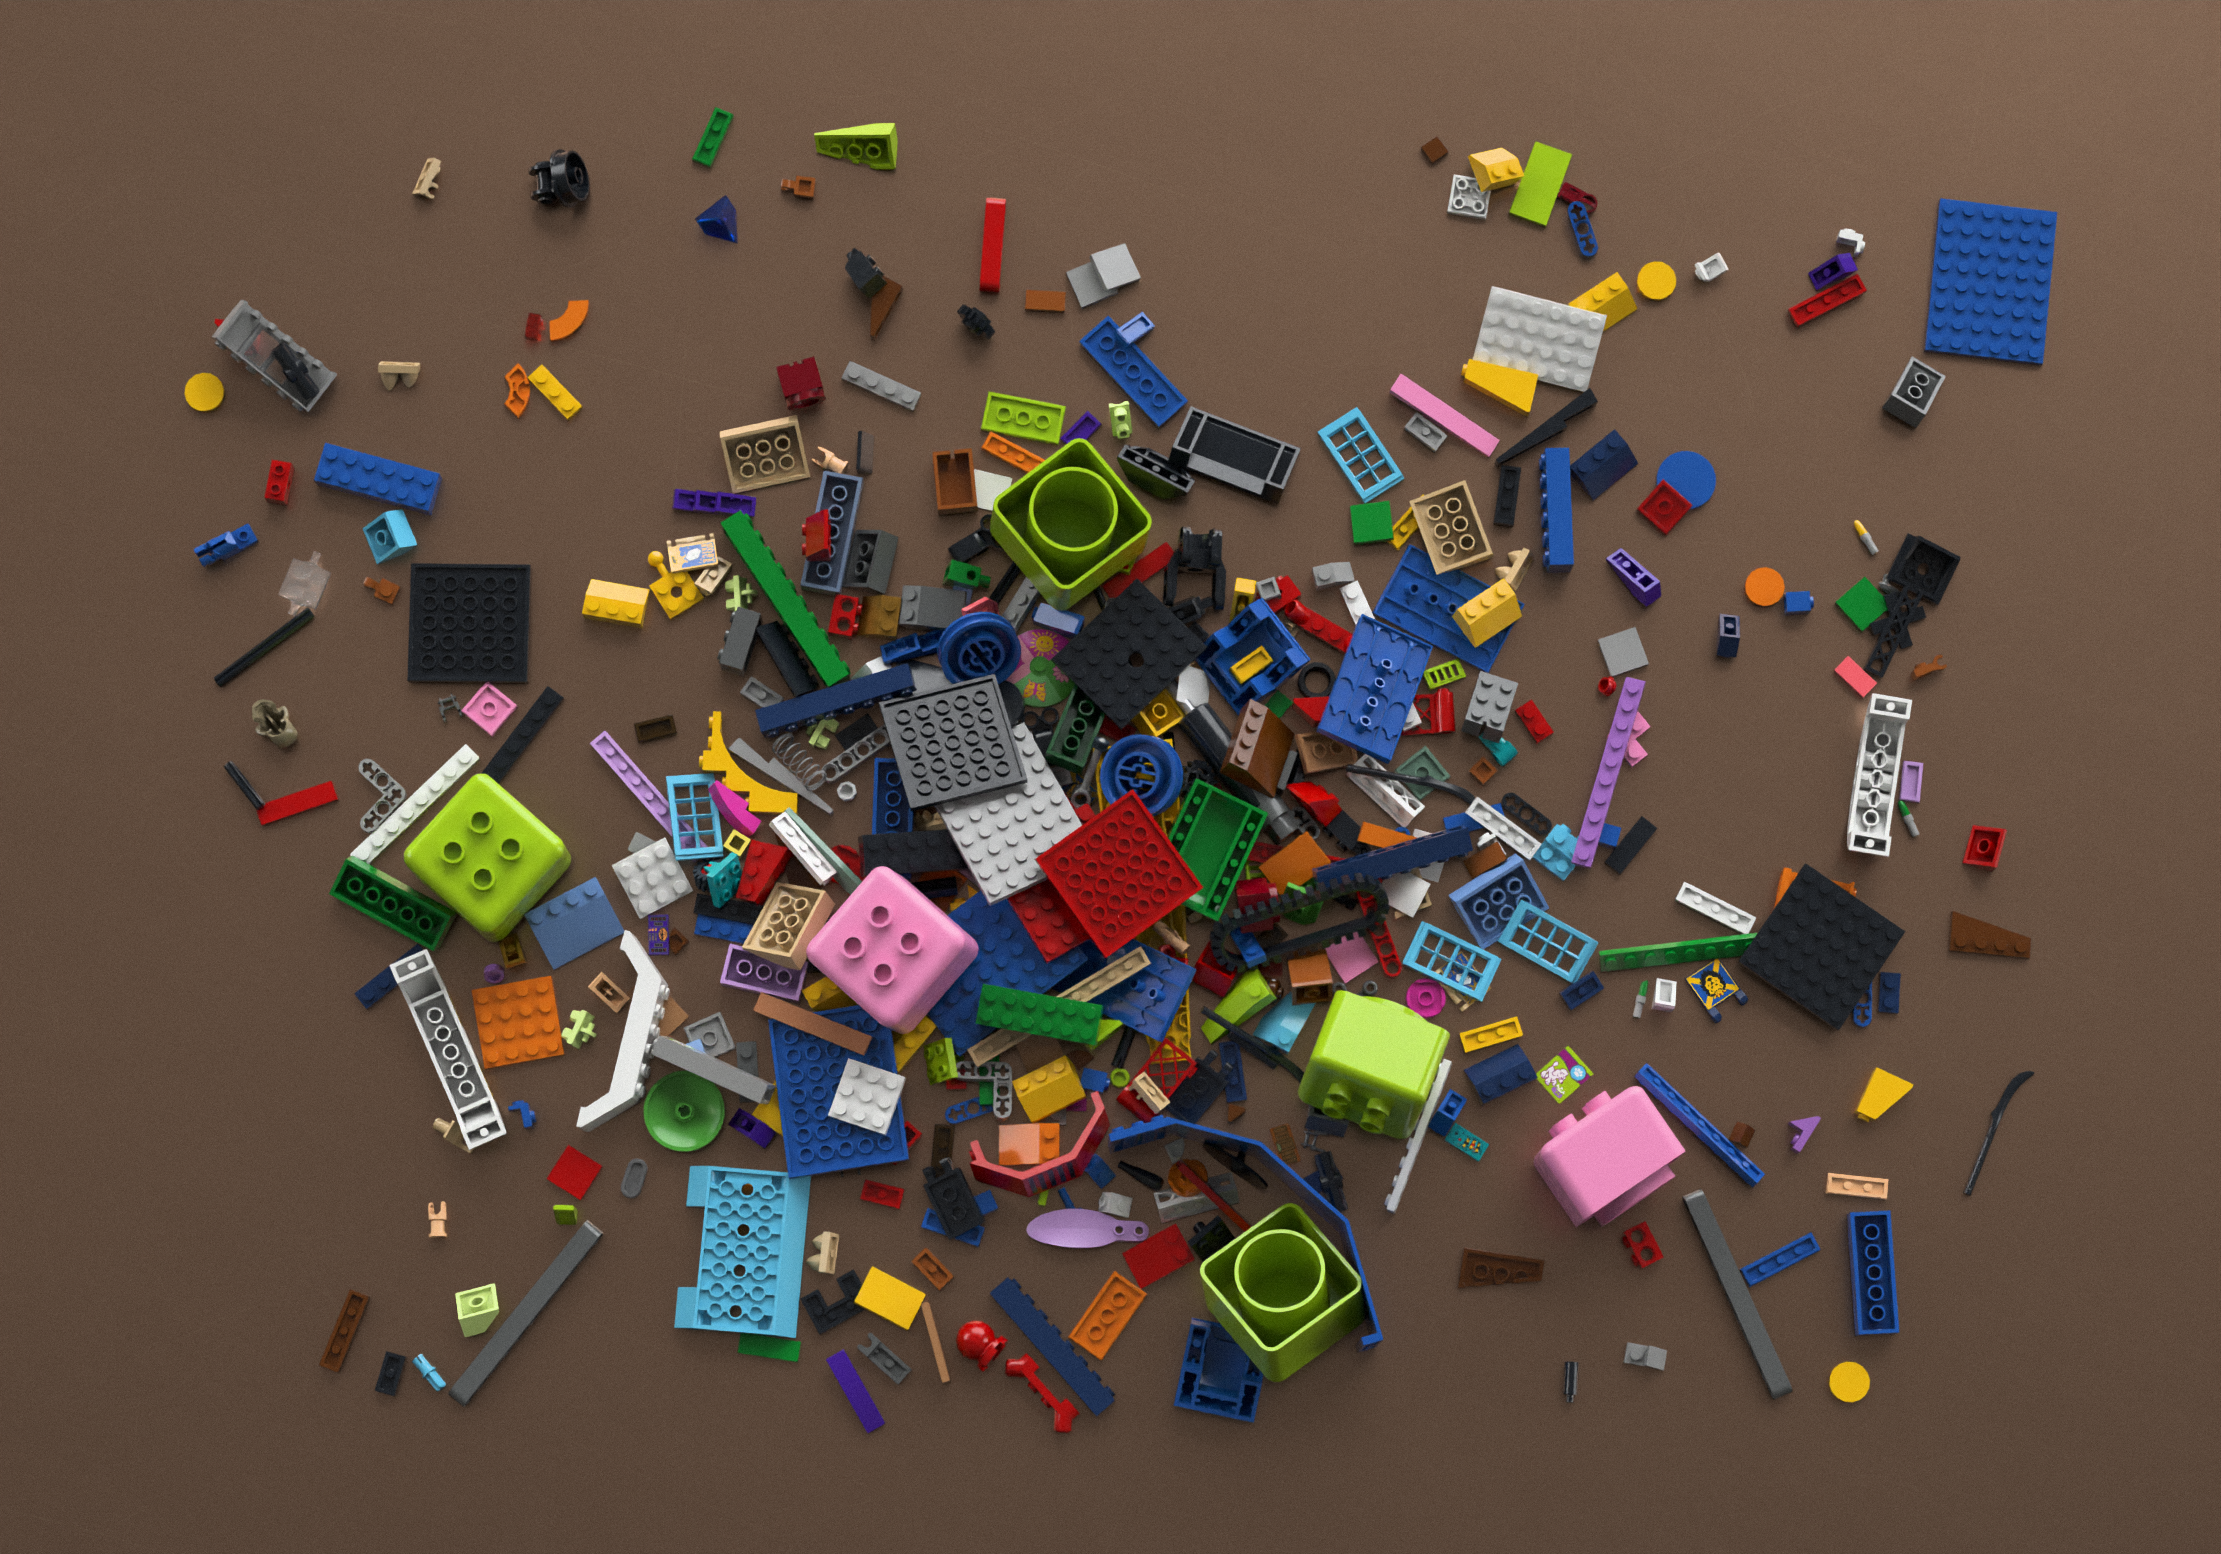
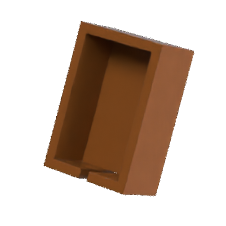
M972 448L954 450L955 458H951L950 450L932 452L938 515L978 511Z

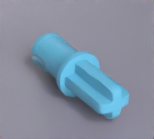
M423 1354L418 1355L419 1358H415L412 1363L423 1374L422 1378H426L437 1392L442 1390L446 1383L435 1371L436 1368L429 1364Z

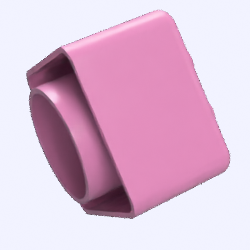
M884 866L877 867L869 873L810 941L806 949L807 958L814 966L877 1022L900 1034L911 1032L978 954V944L975 939L908 880Z
M1638 1086L1624 1090L1613 1099L1609 1097L1606 1091L1602 1092L1585 1104L1586 1106L1582 1110L1586 1117L1578 1122L1572 1113L1560 1120L1548 1131L1553 1139L1547 1142L1534 1158L1535 1168L1576 1227L1593 1216L1602 1227L1676 1177L1669 1165L1686 1151L1648 1095Z

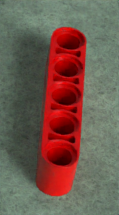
M986 198L979 291L999 293L1006 199Z
M1356 891V900L1362 916L1367 915L1366 910L1373 908L1375 898L1372 895L1366 899L1362 898L1359 893L1360 891ZM1386 921L1382 925L1376 922L1377 927H1381L1384 930L1382 936H1376L1369 928L1367 930L1383 974L1389 979H1395L1400 975L1402 965ZM1383 945L1390 947L1391 953L1388 955L1382 954L1380 947ZM1390 964L1396 965L1398 968L1397 973H1389L1387 966Z

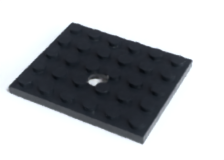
M1135 579L1062 648L1051 661L1122 730L1206 651L1207 647L1138 579ZM1138 653L1143 656L1144 663L1141 667H1132L1129 664L1128 659L1132 654Z

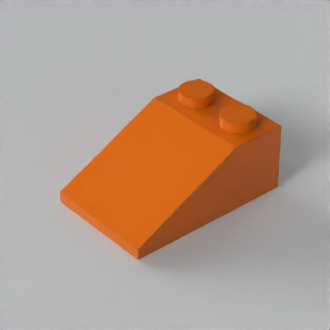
M1060 1123L999 1125V1166H1039L1060 1157Z

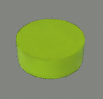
M1116 1068L1110 1074V1082L1115 1088H1124L1130 1081V1075L1124 1068Z

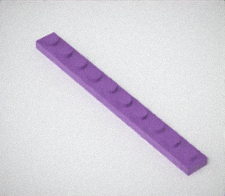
M1630 677L1625 679L1571 861L1574 865L1589 869L1592 867L1645 688V681Z

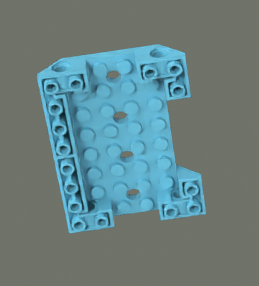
M690 1166L686 1207L705 1208L697 1287H678L674 1328L796 1338L811 1176L789 1179L788 1172L717 1166ZM746 1184L753 1186V1193L748 1196L742 1193V1187ZM747 1225L750 1229L749 1233L746 1236L739 1235V1226ZM738 1265H742L746 1269L745 1274L741 1277L734 1274V1269ZM733 1306L741 1308L742 1313L739 1317L731 1316L730 1309Z

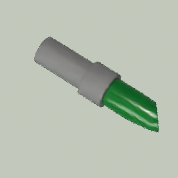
M1898 801L1904 823L1907 825L1912 837L1919 835L1913 816L1910 814L1904 801Z
M1647 980L1641 983L1638 995L1636 996V1004L1632 1016L1634 1018L1640 1019L1643 1005L1646 1002Z

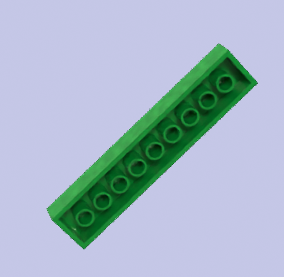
M740 510L722 521L721 526L724 534L825 687L828 688L850 681V668L845 661L841 662L839 660V652L834 644L829 645L827 633L823 628H818V620L812 611L808 613L807 603L803 597L796 595V587L792 580H786L784 568L780 562L775 563V555L769 546H764V538L758 529L756 531L753 530V522L747 513L743 514Z

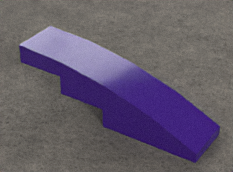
M675 489L672 509L732 516L741 510L743 514L747 513L749 517H754L756 497L725 492L714 493L700 490Z
M844 1349L827 1358L826 1361L867 1433L885 1424Z

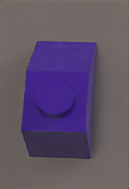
M1844 253L1834 256L1808 274L1816 290H1820L1845 279L1858 269L1851 254Z
M741 1108L737 1110L728 1123L729 1126L764 1149L776 1133L761 1120Z

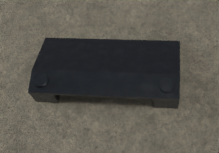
M1190 406L1172 446L1168 462L1279 504L1301 448Z

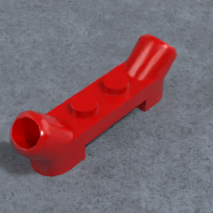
M1298 600L1289 602L1284 614L1291 620V623L1303 632L1305 630L1345 655L1353 635L1352 633L1305 607Z
M1027 1353L1020 1359H1008L1006 1361L1005 1375L1007 1377L1027 1378L1029 1380L1027 1384L1034 1393L1038 1391L1043 1396L1041 1401L1048 1409L1052 1407L1055 1410V1432H1071L1072 1420L1080 1414L1067 1398L1060 1403L1034 1374L1040 1367Z

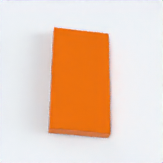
M1114 1271L1068 1338L1102 1361L1148 1294Z

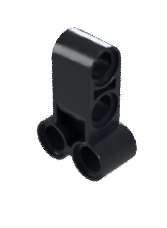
M991 514L984 515L981 518L980 529L948 548L954 560L968 563L991 548L996 552L1005 551L1001 546L994 543L995 538L992 536L990 529L984 527L985 522L991 521Z
M1053 707L1045 708L1041 716H1038L1036 712L1027 711L1022 717V723L1024 722L1028 730L1033 732L1034 741L1044 757L1054 735L1052 727L1059 721V713ZM1047 713H1053L1056 718L1054 721L1048 722L1044 716ZM1027 717H1034L1036 723L1028 726L1025 723V719ZM1047 762V764L1049 765V767H1051V766H1056V765H1054V764H1051V763Z

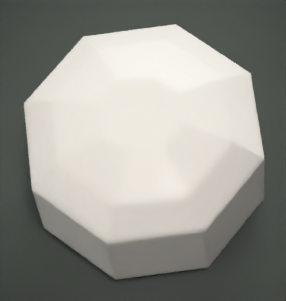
M849 781L841 783L837 788L839 798L845 802L852 801L857 795L855 785Z

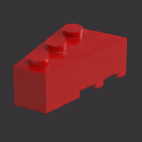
M751 840L736 898L743 902L763 905L775 886V881L784 872L787 862L794 856L792 851L787 847Z

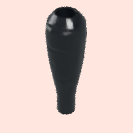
M1120 1161L1117 1166L1151 1190L1160 1191L1164 1184L1162 1177L1123 1161Z

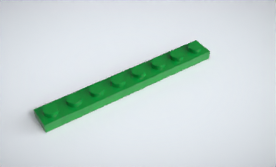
M1757 933L1599 951L1601 972L1742 956Z

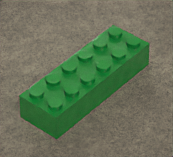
M355 856L345 860L329 892L333 897L432 951L441 947L457 915L454 910Z
M983 984L975 1024L1097 1046L1104 1006Z

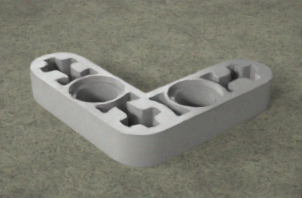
M364 759L359 764V772L383 794L360 820V826L363 831L371 834L405 801L407 794L404 788L371 759ZM365 764L368 766L373 764L371 768L377 773L373 780L370 779L373 775L369 771L364 772L365 768L363 766ZM381 776L388 778V783L384 787H380L377 784V780ZM401 790L400 794L402 797L400 799L396 797L392 801L395 804L392 807L385 799L388 797L391 800L394 797L393 791L399 792ZM381 804H386L389 806V811L384 815L379 814L378 807ZM373 812H375V814H376L379 818H381V820L378 821L377 818H376V819L373 821L374 827H373V828L368 827V828L366 829L365 827H366L367 824L365 823V821H366V820L372 821V819L374 818V816L371 815V814H372Z
M960 1061L956 1063L957 1071L961 1067H965L966 1071H971V1067H974V1076H971V1072H965L964 1076L957 1072V1080L994 1082V1117L999 1121L1009 1119L1012 1111V1067L1006 1062H986L979 1067L976 1066L974 1061ZM980 1067H986L989 1073L982 1077L978 1075L977 1070ZM991 1067H995L994 1071H1000L1001 1068H1005V1071L1009 1073H1005V1076H1001V1073L994 1072V1077H991ZM1002 1086L1006 1087L1008 1094L1000 1096L997 1093V1089ZM1001 1101H1005L1004 1109L1008 1110L1004 1115H1000V1112L997 1111L1000 1110Z

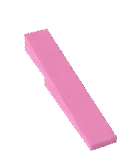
M1403 374L1399 375L1390 389L1391 395L1423 414V417L1487 457H1490L1500 441Z

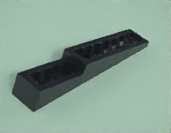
M1591 388L1499 456L1494 463L1496 467L1563 433L1567 428L1565 422L1595 407L1598 401Z

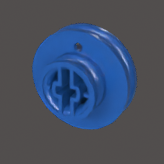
M975 612L958 618L945 629L938 642L937 656L944 675L952 684L995 674L997 682L1000 684L1016 669L1021 656V645L1013 626L1004 617L991 612Z
M1142 734L1124 737L1108 750L1103 759L1100 770L1101 788L1110 805L1133 789L1150 814L1157 816L1173 805L1181 791L1183 768L1180 758L1170 744L1158 737ZM1137 772H1141L1144 774L1156 776V780L1149 781L1146 779L1137 778L1136 774Z

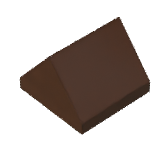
M1229 1104L1227 1122L1231 1124L1246 1113V1109Z
M1737 1121L1729 1140L1748 1148L1755 1129L1748 1124Z

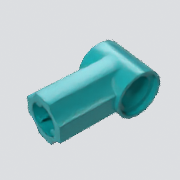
M1483 733L1478 737L1492 752L1491 754L1494 759L1503 767L1518 754L1516 748L1502 737L1499 743L1482 738Z

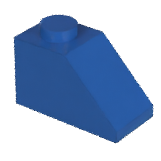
M1450 1089L1428 1127L1445 1137L1467 1099Z

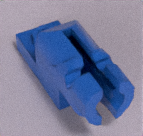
M247 523L233 532L227 531L196 547L194 552L198 557L205 555L199 559L202 566L205 567L220 559L226 560L259 541Z

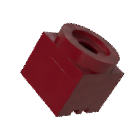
M814 356L801 360L802 364L795 361L793 366L785 364L776 367L788 410L806 409L818 405L826 399Z
M1266 877L1240 880L1234 886L1237 909L1240 908L1241 914L1246 913L1244 906L1252 904L1253 910L1258 909L1256 903L1263 900L1265 906H1269L1268 899L1276 897L1279 903L1276 883H1267ZM1280 915L1240 927L1241 933L1272 930L1273 923L1280 922Z

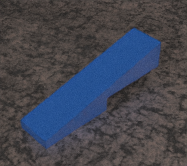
M934 630L920 636L917 633H913L881 645L880 650L884 664L937 653L939 639L945 630Z

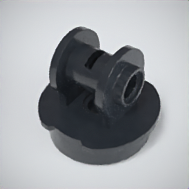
M555 150L550 156V161L537 162L535 166L528 169L529 175L536 177L537 190L530 194L531 199L538 201L540 204H552L559 200L563 206L571 208L588 197L590 188L588 171L582 157L576 151Z

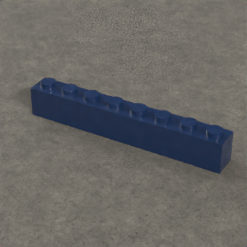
M908 663L763 707L755 710L763 736L774 738L781 732H793L798 727L804 725L813 726L820 720H832L837 715L843 713L845 715L852 714L859 708H871L874 704L881 701L913 694L912 692L917 691L912 670Z
M1459 825L1312 869L1317 890L1318 883L1324 882L1327 888L1330 887L1329 880L1336 878L1338 884L1342 883L1341 876L1347 874L1350 880L1354 879V873H1362L1363 879L1368 874L1373 876L1374 880L1378 878L1385 880L1393 877L1392 874L1395 873L1406 874L1411 872L1412 868L1419 867L1421 869L1429 867L1430 863L1436 861L1438 863L1449 861V858L1453 856L1464 857L1468 855V852L1473 851L1468 827Z
M1007 1277L990 1292V1295L1096 1417L1099 1416L1115 1401L1113 1398L1115 1393L1108 1386L1104 1388L1100 1383L1102 1379L1095 1370L1090 1372L1086 1367L1088 1362L1081 1355L1077 1357L1073 1352L1075 1347L1068 1340L1065 1342L1059 1336L1062 1334L1061 1331L1054 1324L1050 1326L1046 1321L1048 1316L1041 1309L1038 1311L1033 1306L1034 1300L1028 1294L1024 1296L1019 1290L1022 1288L1021 1285L1014 1278L1010 1280Z

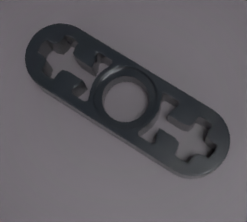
M1507 793L1503 796L1501 805L1505 811L1539 836H1545L1550 832L1552 828L1551 821L1515 793ZM1514 798L1515 805L1519 806L1521 803L1523 806L1515 813L1516 807L1513 805L1508 807L1505 799ZM1523 809H1529L1532 812L1530 819L1525 820L1521 817ZM1536 815L1539 817L1536 821H1538L1541 824L1543 822H1546L1545 827L1547 828V830L1543 829L1542 831H1540L1538 829L1539 825L1535 822L1533 826L1530 824L1534 820Z

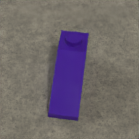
M1622 548L1606 558L1608 564L1633 596L1646 607L1661 597L1660 581Z

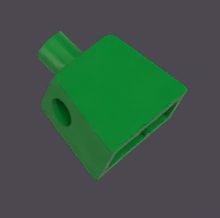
M951 560L946 566L942 585L957 586L975 591L978 586L989 588L991 577L981 575L982 568Z

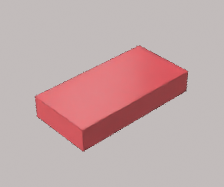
M1849 656L1834 670L1862 698L1877 684Z

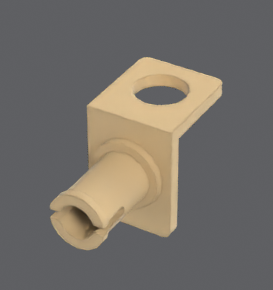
M441 1118L435 1120L433 1129L443 1133L444 1139L468 1153H472L474 1148L469 1150L468 1146L463 1145L464 1137L459 1123L454 1120L448 1123Z

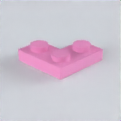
M1637 712L1624 755V759L1631 768L1648 755L1636 739L1651 726L1639 712Z

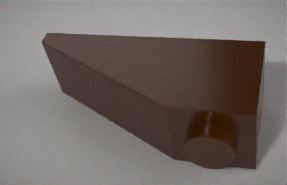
M885 276L883 278L887 284L872 296L870 337L873 341H875L903 292L902 285Z

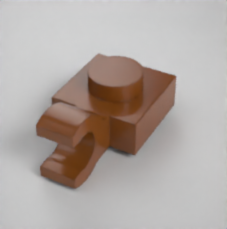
M796 175V181L782 179L781 190L794 191L795 197L813 199L816 178Z
M366 577L363 583L365 587L376 591L374 594L375 598L390 605H393L401 588L383 578L378 583Z
M1941 654L1935 656L1932 663L1927 665L1923 662L1914 666L1915 670L1911 672L1913 680L1932 674L1935 671L1944 670L1947 667L1946 664L1942 666L1937 664V660L1943 656Z

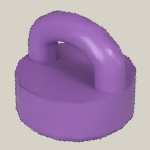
M499 964L487 965L484 968L485 980L493 984L501 982L504 978V968Z

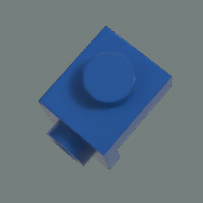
M524 1100L512 1102V1106H508L509 1112L521 1110L524 1128L526 1130L534 1128L533 1123L537 1121L535 1112L530 1109V1104L528 1102L524 1103Z
M1097 1154L1093 1155L1085 1169V1172L1101 1189L1116 1177L1115 1173Z

